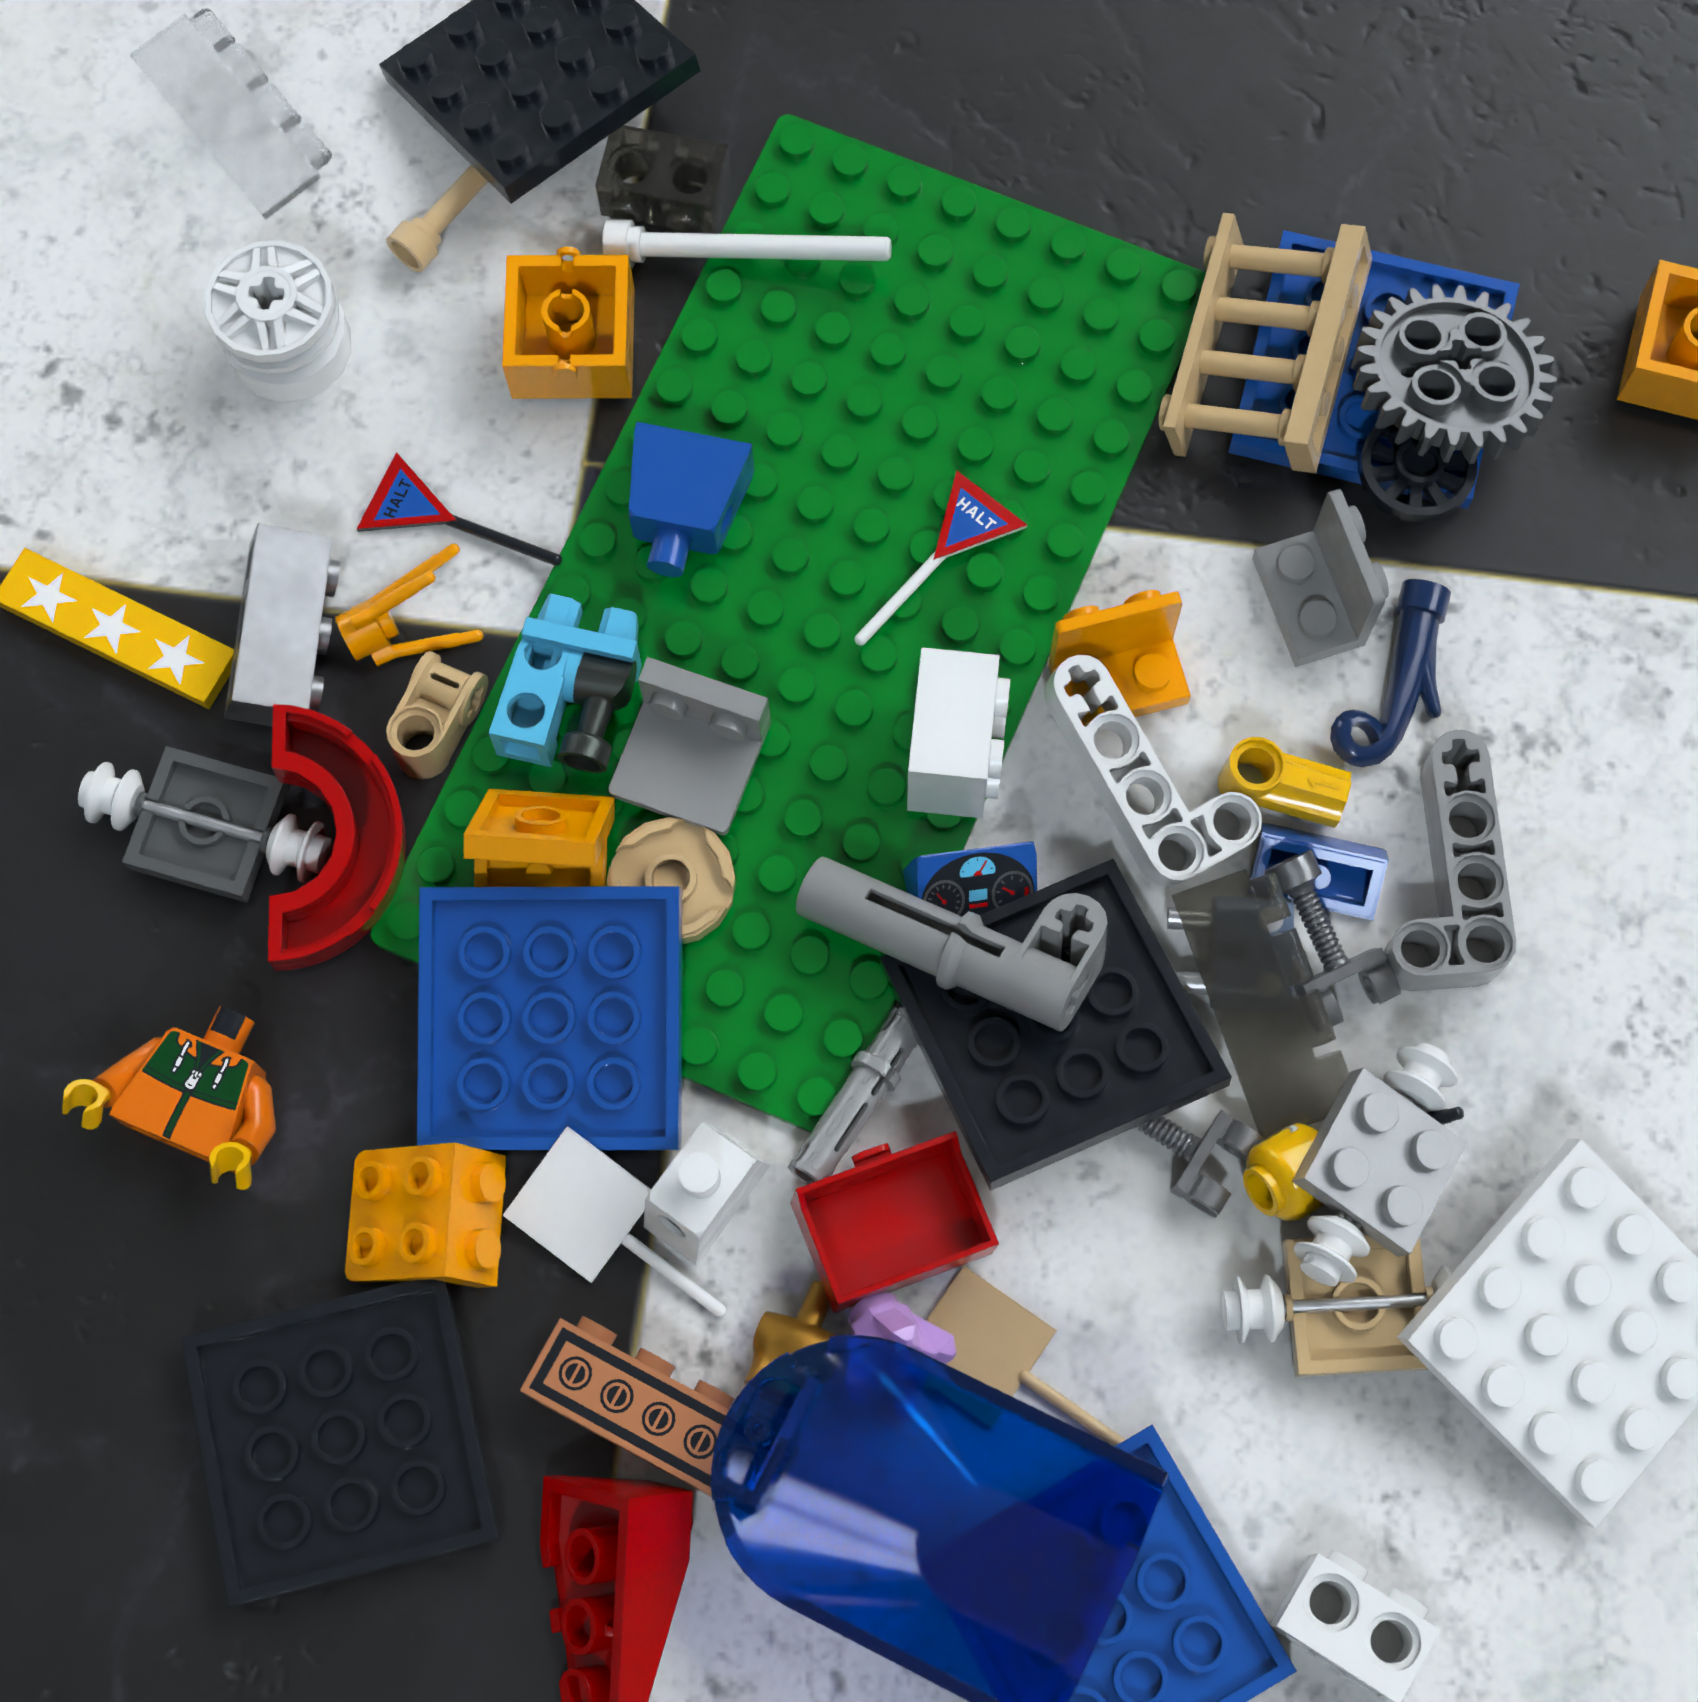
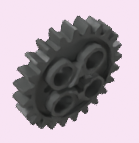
M1435 284L1432 286L1428 299H1425L1416 289L1411 288L1404 303L1394 297H1390L1384 312L1374 310L1368 326L1363 327L1351 364V369L1357 371L1353 389L1366 392L1361 404L1362 410H1381L1375 427L1381 429L1394 424L1398 428L1394 443L1399 445L1412 437L1418 440L1417 454L1420 456L1427 453L1431 446L1440 448L1443 462H1449L1454 450H1461L1468 463L1474 464L1481 448H1483L1493 460L1499 459L1505 445L1516 451L1520 448L1525 435L1531 437L1535 435L1553 401V397L1550 395L1557 382V377L1548 373L1555 360L1553 356L1539 354L1546 340L1544 336L1526 337L1525 333L1531 320L1529 318L1519 319L1514 322L1509 320L1507 317L1512 306L1509 303L1501 305L1496 310L1488 307L1489 293L1483 292L1473 302L1467 300L1464 286H1458L1453 298L1445 297L1440 286Z

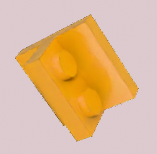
M488 789L464 832V859H474V887H605L607 837L615 821V797Z

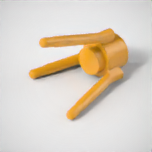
M450 544L370 599L335 616L341 635L356 661L371 655L378 667L398 657L479 642L483 639L484 634L482 631L472 630L392 645L389 640L399 635L398 628L389 610L432 584L436 579L433 572L460 552V547L457 544Z

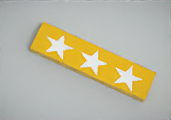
M25 547L0 585L1 608L207 709L211 708L230 676L233 648Z

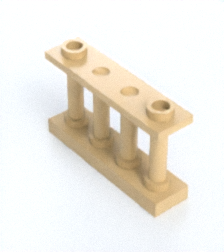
M1222 214L1217 235L1209 236L1204 251V269L1206 274L1172 395L1166 394L1163 397L1159 411V428L1161 431H1165L1174 455L1186 457L1193 429L1278 439V444L1285 446L1293 471L1317 472L1372 263V254L1365 226L1341 224L1335 248L1327 247L1325 253L1244 245L1235 214ZM1238 269L1320 277L1322 283L1325 284L1321 301L1313 300L1311 306L1230 298ZM1223 322L1307 331L1308 337H1311L1307 354H1299L1296 360L1215 351ZM1208 375L1292 384L1293 390L1296 391L1292 409L1285 408L1282 414L1201 405L1200 403Z

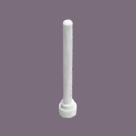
M616 219L606 220L602 240L603 255H629L631 268H633L635 262L643 263L646 257L888 261L892 254V242L889 237L646 232L644 226H635L633 220Z

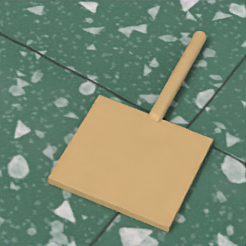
M963 1266L926 1320L954 1335L956 1356L943 1366L934 1368L929 1373L928 1380L992 1425H994L1022 1383L1112 1447L1126 1440L1029 1372L1057 1330Z

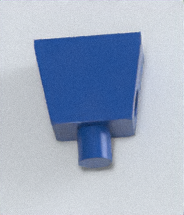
M636 422L633 442L629 520L633 537L652 543L647 567L651 571L667 577H680L683 575L689 550L707 554H716L721 550L753 478L755 469L752 444Z

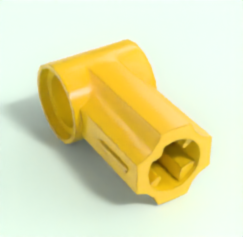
M1250 737L1243 739L1234 746L1218 775L1217 787L1220 795L1228 792L1242 793L1250 797L1259 808L1263 807L1335 828L1340 822L1348 800L1352 783V772L1283 753L1274 742L1266 738ZM1249 764L1258 768L1263 774L1265 782L1256 784L1245 780L1239 773L1238 765Z

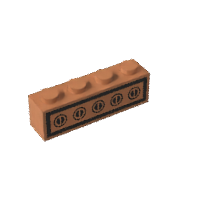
M584 1316L581 1317L577 1326L560 1318L520 1391L536 1402L763 1525L801 1453L799 1447L789 1442L794 1431L761 1412L757 1413L753 1422L729 1410L734 1398L702 1380L698 1381L694 1390L670 1378L676 1367L643 1348L639 1349L635 1358L612 1346L617 1337L615 1333Z

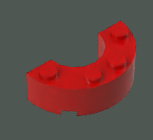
M273 704L272 769L278 781L304 787L324 800L333 813L337 831L332 855L315 879L296 891L269 896L268 962L275 971L309 967L327 961L355 945L370 932L389 907L400 883L405 864L406 831L399 799L385 766L378 756L353 734L351 729L337 720L307 708Z

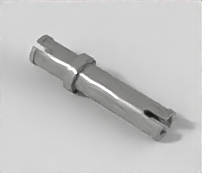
M893 1007L881 1030L866 1051H858L850 1064L853 1071L850 1073L847 1081L826 1109L803 1147L789 1163L788 1169L805 1184L808 1185L830 1177L833 1174L836 1166L866 1124L878 1102L886 1092H893L901 1081L899 1072L913 1049L918 1045L902 1008L897 1009Z

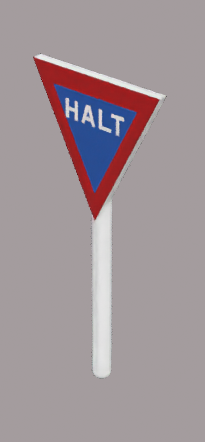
M956 471L936 551L859 631L854 638L855 643L859 646L864 645L945 558L1023 530L1028 525L959 471Z

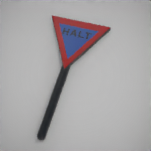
M397 452L357 527V531L360 532L445 524L548 564L558 566L562 563V557L557 553L451 514Z

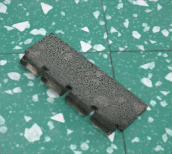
M1245 868L1172 894L1173 902L1259 1134L1266 1139L1283 1128L1296 1123L1310 1125L1325 1120L1349 1075V1071L1341 1050L1318 1057L1314 1055L1312 1048L1336 1039L1319 989H1313L1295 996L1292 995L1290 986L1314 977L1296 927L1272 935L1269 933L1268 924L1291 916L1276 872L1250 880Z

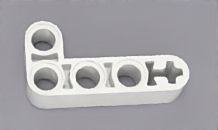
M1089 655L1069 657L1051 674L1045 685L1044 692L1047 707L1139 869L1150 882L1158 886L1167 887L1180 884L1247 847L1257 838L1262 826V816L1257 804L1250 797L1242 793L1228 792L1221 794L1188 812L1110 673L1099 660ZM1071 680L1074 683H1080L1084 680L1090 690L1083 697L1080 694L1069 697L1064 687ZM1101 706L1105 712L1099 714L1084 727L1080 720L1088 712L1092 714ZM1097 730H1111L1120 737L1123 744V753L1120 758L1109 759L1099 753L1094 743ZM1129 785H1142L1152 793L1154 809L1150 815H1140L1130 808L1126 799ZM1217 809H1226L1238 818L1240 831L1236 840H1227L1221 837L1215 830L1213 821ZM1163 839L1174 840L1184 849L1186 862L1181 871H1172L1161 863L1158 850Z

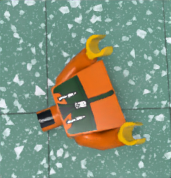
M219 1006L203 1039L172 1027L163 1037L152 1038L114 1063L93 1080L79 1079L71 1082L65 1088L63 1095L62 1114H69L71 1109L78 1106L87 1107L82 1115L81 1126L88 1130L97 1128L102 1121L103 1107H112L109 1115L125 1127L209 1162L212 1183H218L219 1177L227 1171L235 1173L236 1188L239 1190H246L251 1186V1165L258 1161L276 1132L272 1088L266 1081V1072L255 1061L240 1055L252 1030L254 1021L222 1006Z

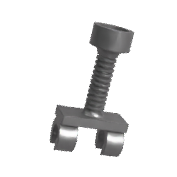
M1312 850L1295 855L1264 871L1275 895L1284 893L1289 895L1291 899H1294L1293 903L1297 905L1295 907L1296 910H1300L1298 912L1299 916H1303L1301 921L1305 922L1304 927L1308 928L1306 930L1307 934H1311L1309 938L1313 940V946H1316L1314 949L1318 952V957H1322L1320 962L1324 963L1323 972L1293 985L1297 996L1301 999L1304 1012L1316 1032L1319 1030L1323 1032L1344 1022L1340 1006L1328 987L1358 973L1359 980L1367 997L1373 1004L1378 1002L1379 1004L1384 1003L1401 994L1398 980L1392 968L1386 962L1387 957L1383 948L1369 949L1350 959L1343 955L1345 952L1341 949L1342 945L1337 944L1339 939L1335 938L1336 932H1332L1334 928L1329 926L1331 922L1327 920L1328 915L1324 914L1326 911L1324 908H1321L1323 905L1319 902L1320 898L1315 897L1317 892L1313 891L1315 879L1322 872Z
M1223 1110L1218 1113L1202 1138L1197 1136L1194 1138V1134H1188L1186 1129L1182 1131L1183 1127H1177L1176 1123L1171 1124L1170 1119L1165 1121V1116L1137 1126L1138 1131L1142 1132L1144 1130L1146 1136L1150 1134L1149 1137L1151 1139L1155 1138L1156 1142L1161 1141V1145H1166L1167 1149L1172 1148L1174 1153L1178 1151V1155H1183V1159L1186 1160L1187 1165L1172 1188L1171 1193L1179 1198H1184L1189 1204L1214 1218L1220 1214L1231 1196V1193L1222 1185L1198 1173L1214 1145L1218 1144L1225 1151L1246 1162L1250 1149L1264 1140V1137L1256 1130L1231 1118L1232 1116Z

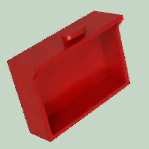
M956 1131L893 1154L888 1143L859 1152L851 1157L854 1168L795 1189L790 1202L833 1313L853 1307L859 1301L880 1292L890 1293L991 1255L999 1245L961 1153Z

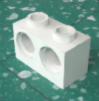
M1331 1550L1327 1558L1319 1553L1308 1555L1269 1623L1274 1632L1382 1701L1401 1702L1441 1631L1424 1620L1429 1609L1398 1589L1392 1588L1388 1596L1365 1583L1364 1579L1368 1571L1338 1551ZM1320 1583H1327L1333 1586L1342 1598V1612L1339 1618L1331 1624L1319 1621L1313 1615L1310 1608V1595L1313 1589ZM1382 1621L1390 1622L1397 1627L1403 1640L1401 1653L1395 1660L1389 1663L1379 1659L1371 1647L1372 1631Z

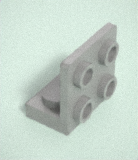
M1341 489L1327 493L1313 531L1256 548L1252 557L1295 667L1365 646L1385 604V598L1389 595L1388 582L1382 566L1377 561L1371 563L1363 544L1366 539V531L1362 516L1356 506L1348 507Z
M647 657L638 679L643 704L610 782L609 793L615 799L667 817L684 819L685 823L699 828L704 826L716 834L726 835L730 830L771 725L768 698Z

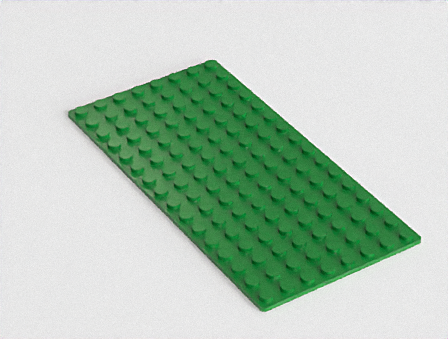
M785 114L778 118L721 234L889 237L892 242L891 258L888 261L708 258L560 553L562 563L553 567L529 617L538 618L549 594L573 598L581 603L583 613L578 628L598 632L605 608L614 607L633 611L637 614L639 624L638 649L642 663L640 674L647 657L768 698L771 718L770 728L729 832L726 835L716 834L730 852L736 877L732 907L719 927L699 941L682 944V1078L811 1133L853 1071L850 1065L858 1051H866L873 1042L897 1000L880 965V957L887 954L797 914L796 901L802 882L814 862L823 856L907 892L903 869L914 858L922 855L965 849L978 818L907 811L908 766L921 648L1000 655L998 678L1010 679L1004 739L993 737L991 739L1004 740L1003 763L1050 657L1055 623L1062 620L1063 616L1071 610L1158 414L1162 399L1166 395L1181 362L1206 272L805 119ZM636 422L752 444L755 469L753 478L721 550L716 554L689 550L684 572L680 577H667L651 571L647 567L652 543L633 537L629 520V499ZM956 471H959L1028 525L1023 530L945 558L864 645L859 646L855 643L854 638L859 631L936 551ZM521 630L404 864L397 891L389 907L371 930V938L379 948L419 964V887H474V859H464V832L488 789L611 797L608 789L643 704L638 681L634 684L632 698L628 705L618 711H613L603 739L612 748L606 772L589 773L563 764L557 758L564 735L572 731H578L582 705L566 702L556 737L558 746L552 767L499 756L495 752L489 736V730L516 650L523 638ZM615 799V821L607 837L606 886L609 866L611 868L612 859L616 855V849L623 838L642 824L667 818V816Z

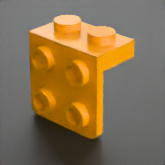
M455 1142L360 1152L355 1159L345 1264V1274L348 1280L358 1283L434 1279L474 1288L497 1287L498 1266L501 1255L500 1238L503 1196L506 1188V1156Z

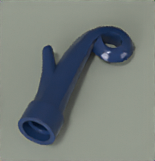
M1408 579L1402 582L1395 612L1399 615L1388 688L1380 721L1364 711L1353 709L1341 713L1336 717L1331 726L1330 740L1333 750L1346 763L1357 767H1367L1380 764L1392 755L1404 737L1420 694L1427 715L1433 719L1440 717L1442 712L1436 684V643L1439 624L1445 621L1451 597V591L1447 587L1423 579ZM1352 727H1358L1365 732L1370 742L1368 746H1360L1353 741L1351 736Z

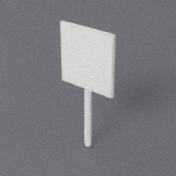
M567 1126L503 1216L590 1283L595 1280L616 1249L622 1244L717 1317H722L726 1313V1307L629 1233L644 1213L645 1199L651 1189Z

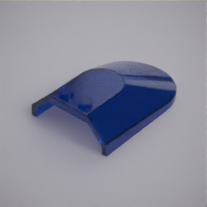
M865 1335L829 1337L827 1341L809 1345L791 1354L786 1352L761 1369L747 1383L729 1409L718 1434L711 1466L712 1500L715 1503L718 1522L726 1541L725 1544L742 1571L755 1585L772 1599L790 1610L966 1702H1070L1137 1560L1169 1480V1474L1166 1471L924 1353L896 1341Z

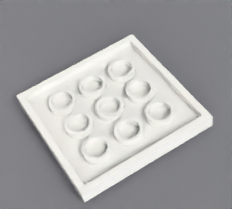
M1569 1138L1397 1338L1582 1524L1596 1529L1698 1406V1258L1582 1139Z

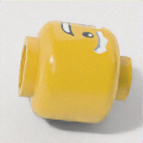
M1301 1123L1287 1126L1250 1149L1246 1159L1243 1183L1250 1200L1263 1214L1292 1222L1302 1219L1324 1206L1323 1203L1292 1182L1318 1133L1313 1127Z

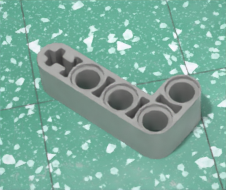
M1453 730L1446 732L1437 739L1421 767L1420 774L1439 917L1406 922L1396 931L1384 950L1387 957L1386 962L1392 968L1400 989L1407 991L1478 987L1488 984L1509 964L1516 952V936L1490 755L1486 744L1479 736L1466 730ZM1446 759H1452L1453 765L1443 763ZM1456 769H1465L1464 774L1458 781ZM1456 787L1457 793L1452 794L1453 790ZM1463 817L1469 820L1475 827L1477 837L1464 838L1456 834L1450 826L1449 818ZM1467 877L1478 881L1484 889L1485 899L1472 900L1466 897L1459 889L1458 879ZM1480 939L1486 942L1493 951L1494 962L1482 963L1473 959L1468 953L1466 940ZM1412 943L1423 947L1429 955L1430 966L1420 968L1409 964L1403 958L1401 945Z

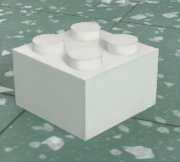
M921 648L908 766L907 811L983 818L985 798L998 799L1004 740L991 739V737L1004 739L1010 679L998 678L1000 655Z

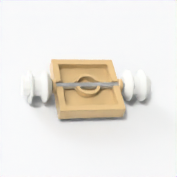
M1363 1235L1370 1246V1252L1365 1257L1352 1256L1349 1260V1263L1357 1273L1355 1281L1350 1283L1339 1281L1336 1286H1327L1308 1277L1300 1268L1302 1261L1294 1253L1293 1248L1297 1242L1312 1243L1314 1238L1286 1239L1282 1243L1287 1294L1282 1295L1281 1288L1269 1274L1264 1275L1259 1289H1246L1241 1278L1235 1276L1233 1290L1222 1291L1223 1325L1225 1331H1236L1239 1344L1245 1343L1249 1330L1259 1329L1264 1331L1267 1339L1272 1343L1275 1342L1284 1328V1321L1290 1322L1295 1377L1429 1370L1397 1336L1452 1273L1447 1265H1442L1432 1280L1431 1286L1425 1287L1420 1237L1411 1254L1397 1257L1368 1235Z

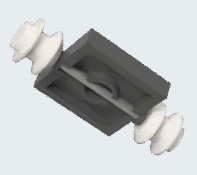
M168 746L165 747L148 793L145 792L139 771L131 769L122 779L115 777L114 766L109 762L100 764L95 772L89 771L84 776L78 792V804L84 808L85 819L89 823H96L104 814L111 815L112 827L117 831H122L138 818L122 863L129 870L246 903L249 900L265 854L273 875H280L287 866H292L297 870L298 881L306 883L313 873L319 874L328 862L331 853L332 841L330 837L324 836L325 829L322 822H314L308 831L298 829L296 815L290 813L277 823L290 786L280 783L276 776Z

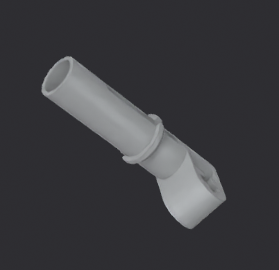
M823 856L817 859L810 867L802 882L796 901V912L799 916L936 976L937 986L949 990L959 986L1058 1031H1063L1073 1019L1099 975L1105 960L1108 924L1106 912L1099 902L1090 896L1078 893L1063 894L1052 899L1043 909L1023 943L985 927L978 914L967 912L963 916L957 915ZM1062 946H1071L1070 963L1061 960Z

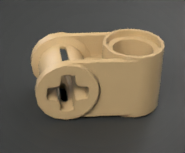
M431 651L426 652L421 657L411 675L408 688L394 714L389 719L386 728L388 743L397 764L405 774L422 780L433 778L443 772L449 764L465 730L475 719L484 702L489 683L486 674L477 671L470 675L441 663V657ZM428 734L433 736L431 743L421 750L405 748L410 738L416 735Z

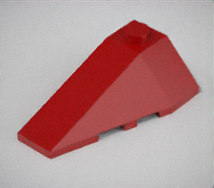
M565 1475L543 1476L540 1550L543 1568L554 1567L560 1608L549 1610L552 1634L562 1632L568 1670L562 1674L559 1680L561 1702L649 1701L690 1561L693 1491L651 1480Z

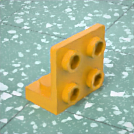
M1147 590L1130 596L1124 601L1123 605L1100 610L1098 606L1090 605L1068 612L1063 616L1062 620L1055 623L1048 665L1050 674L1069 657L1089 655L1099 660L1106 667L1134 717L1189 704L1191 694L1173 640L1182 608L1179 592L1175 591L1161 595L1158 590ZM1071 680L1064 687L1069 697L1080 694L1083 697L1090 690L1084 680L1080 683H1074ZM1100 706L1092 714L1088 712L1080 721L1086 727L1094 718L1105 711Z

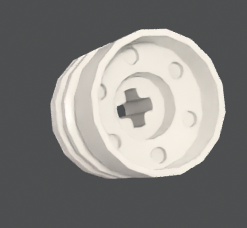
M282 240L253 242L231 252L213 270L205 289V315L238 381L255 395L277 402L305 400L325 391L343 373L351 354V329L322 262L302 246Z

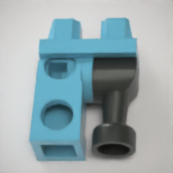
M549 594L538 618L526 617L521 633L523 638L516 650L489 730V736L497 755L552 767L558 746L556 737L566 702L582 705L578 731H572L564 735L557 758L563 764L589 773L606 772L612 748L603 739L613 711L626 707L630 702L634 684L638 681L642 666L638 649L639 624L636 613L614 607L605 608L598 632L578 628L583 613L581 603L573 598Z

